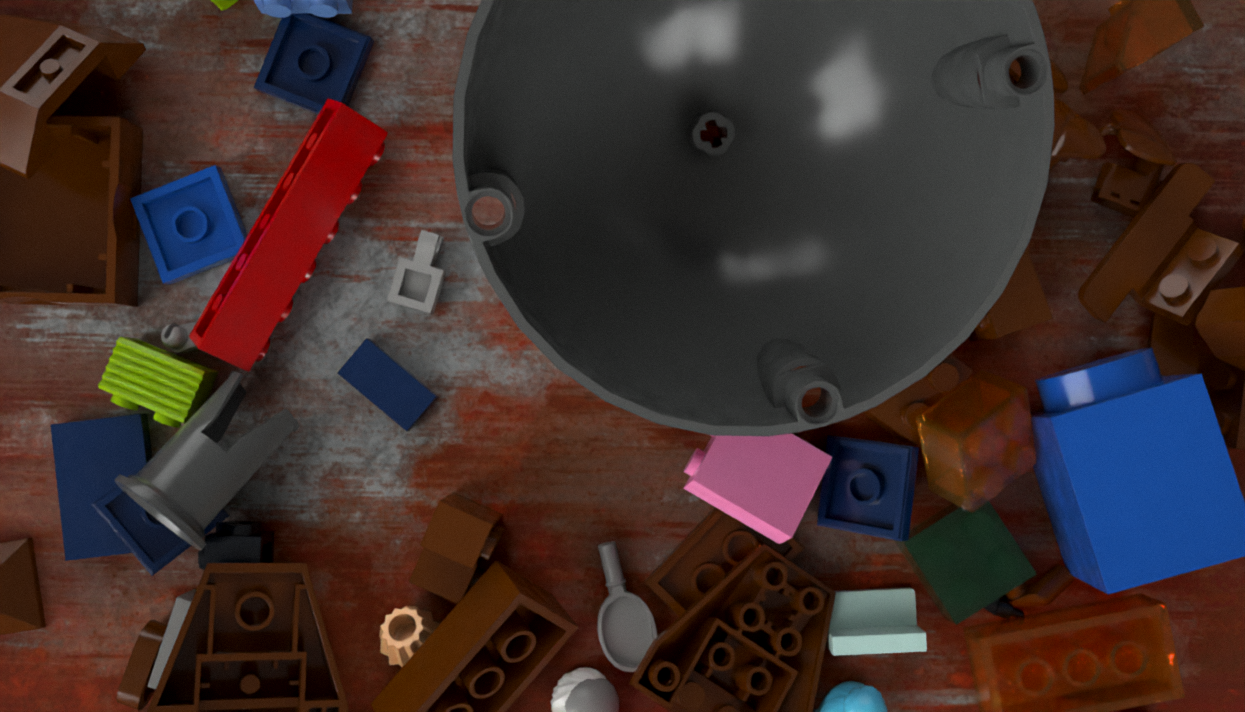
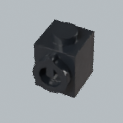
M257 521L216 522V532L205 535L207 545L198 552L199 568L205 570L207 563H274L275 531H261L262 523Z

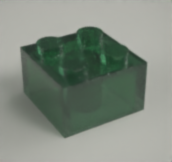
M970 492L911 529L909 541L901 542L894 540L943 617L956 625L1037 574L984 493Z

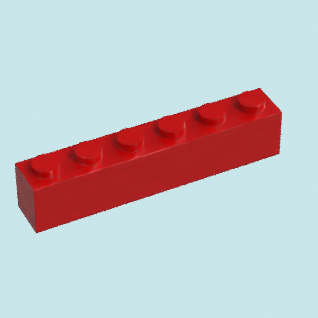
M327 99L191 331L189 338L198 349L247 372L250 371L255 362H259L264 358L270 346L269 337L277 323L283 322L290 314L293 307L292 297L299 285L307 282L316 268L315 258L323 244H328L334 238L339 228L338 219L346 205L352 204L360 194L362 189L361 179L369 166H373L381 158L385 149L384 140L388 135L387 131L345 104Z

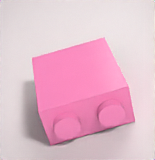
M792 433L775 436L709 435L711 438L704 451L697 448L684 469V473L690 475L683 489L778 544L791 539L833 457Z

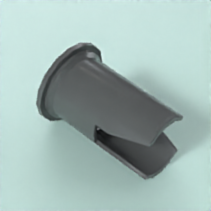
M234 371L229 374V378L136 475L125 477L119 474L114 479L115 483L145 511L178 537L200 551L207 545L202 539L205 536L204 529L292 431L295 432L300 427L298 421L289 410L284 409L241 436L227 452L217 443L223 437L247 392L240 384L243 375Z

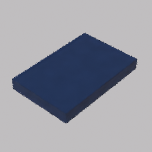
M147 413L50 425L65 561L132 553L91 504L117 485L114 479L119 474L128 477L152 459Z

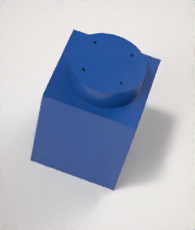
M1148 347L1085 363L1035 380L1043 409L1019 415L1017 420L1065 567L1072 576L1109 595L1245 557V501L1202 373L1162 376L1153 348Z

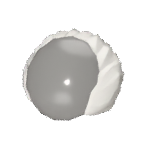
M590 667L577 668L564 674L558 680L557 686L553 688V698L550 701L552 712H619V696L615 687L596 669Z

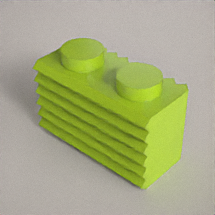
M119 337L116 341V346L113 348V354L109 358V363L106 365V371L102 375V380L98 384V388L113 394L110 401L118 406L138 410L141 405L155 411L154 420L171 427L180 428L181 423H186L206 402L218 372L140 339Z

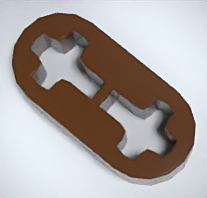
M150 620L142 629L117 692L116 700L118 703L140 711L150 701L155 689L147 686L167 624Z

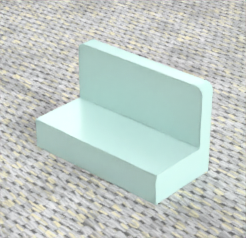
M912 588L835 591L836 596L826 641V647L833 656L927 651L926 632L917 626L915 591Z

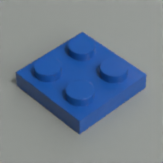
M216 165L130 198L163 284H174L234 260L248 236L223 171Z

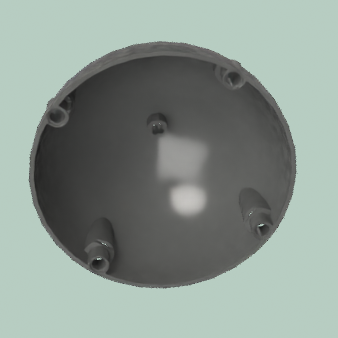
M481 0L466 36L453 96L452 160L463 222L485 277L517 327L560 371L605 402L660 425L712 436H775L824 427L874 408L925 377L970 336L1005 290L1030 242L1048 184L1055 126L1051 63L1044 32L1032 0ZM1014 60L1019 63L1021 68V76L1015 85L1011 83L1009 78V68ZM706 122L710 126L718 127L719 135L712 137L713 144L700 138V131L707 130ZM491 196L502 202L505 212L498 223L484 225L475 219L472 208L475 202L482 197ZM799 366H806V367H803V368L795 369V368H797V367H799ZM820 387L821 395L819 400L810 407H802V399L806 392L812 388Z

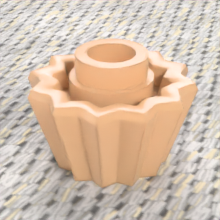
M405 606L402 609L395 608L392 614L385 615V622L380 626V653L388 656L389 665L399 664L403 667L440 623L433 621L432 612L419 610L415 606Z

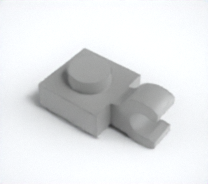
M421 230L413 260L399 257L387 301L434 314L446 270L434 267L442 248L443 236Z

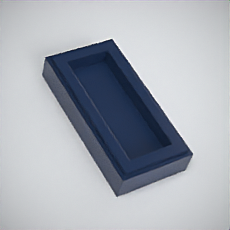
M369 338L364 340L337 373L406 431L412 429L438 398V395Z

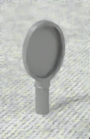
M606 542L598 545L606 579L605 586L608 588L609 596L601 604L598 612V638L604 654L616 668L625 672H635L653 640L657 638L656 624L647 604L638 595L626 590V579L623 577L616 542Z

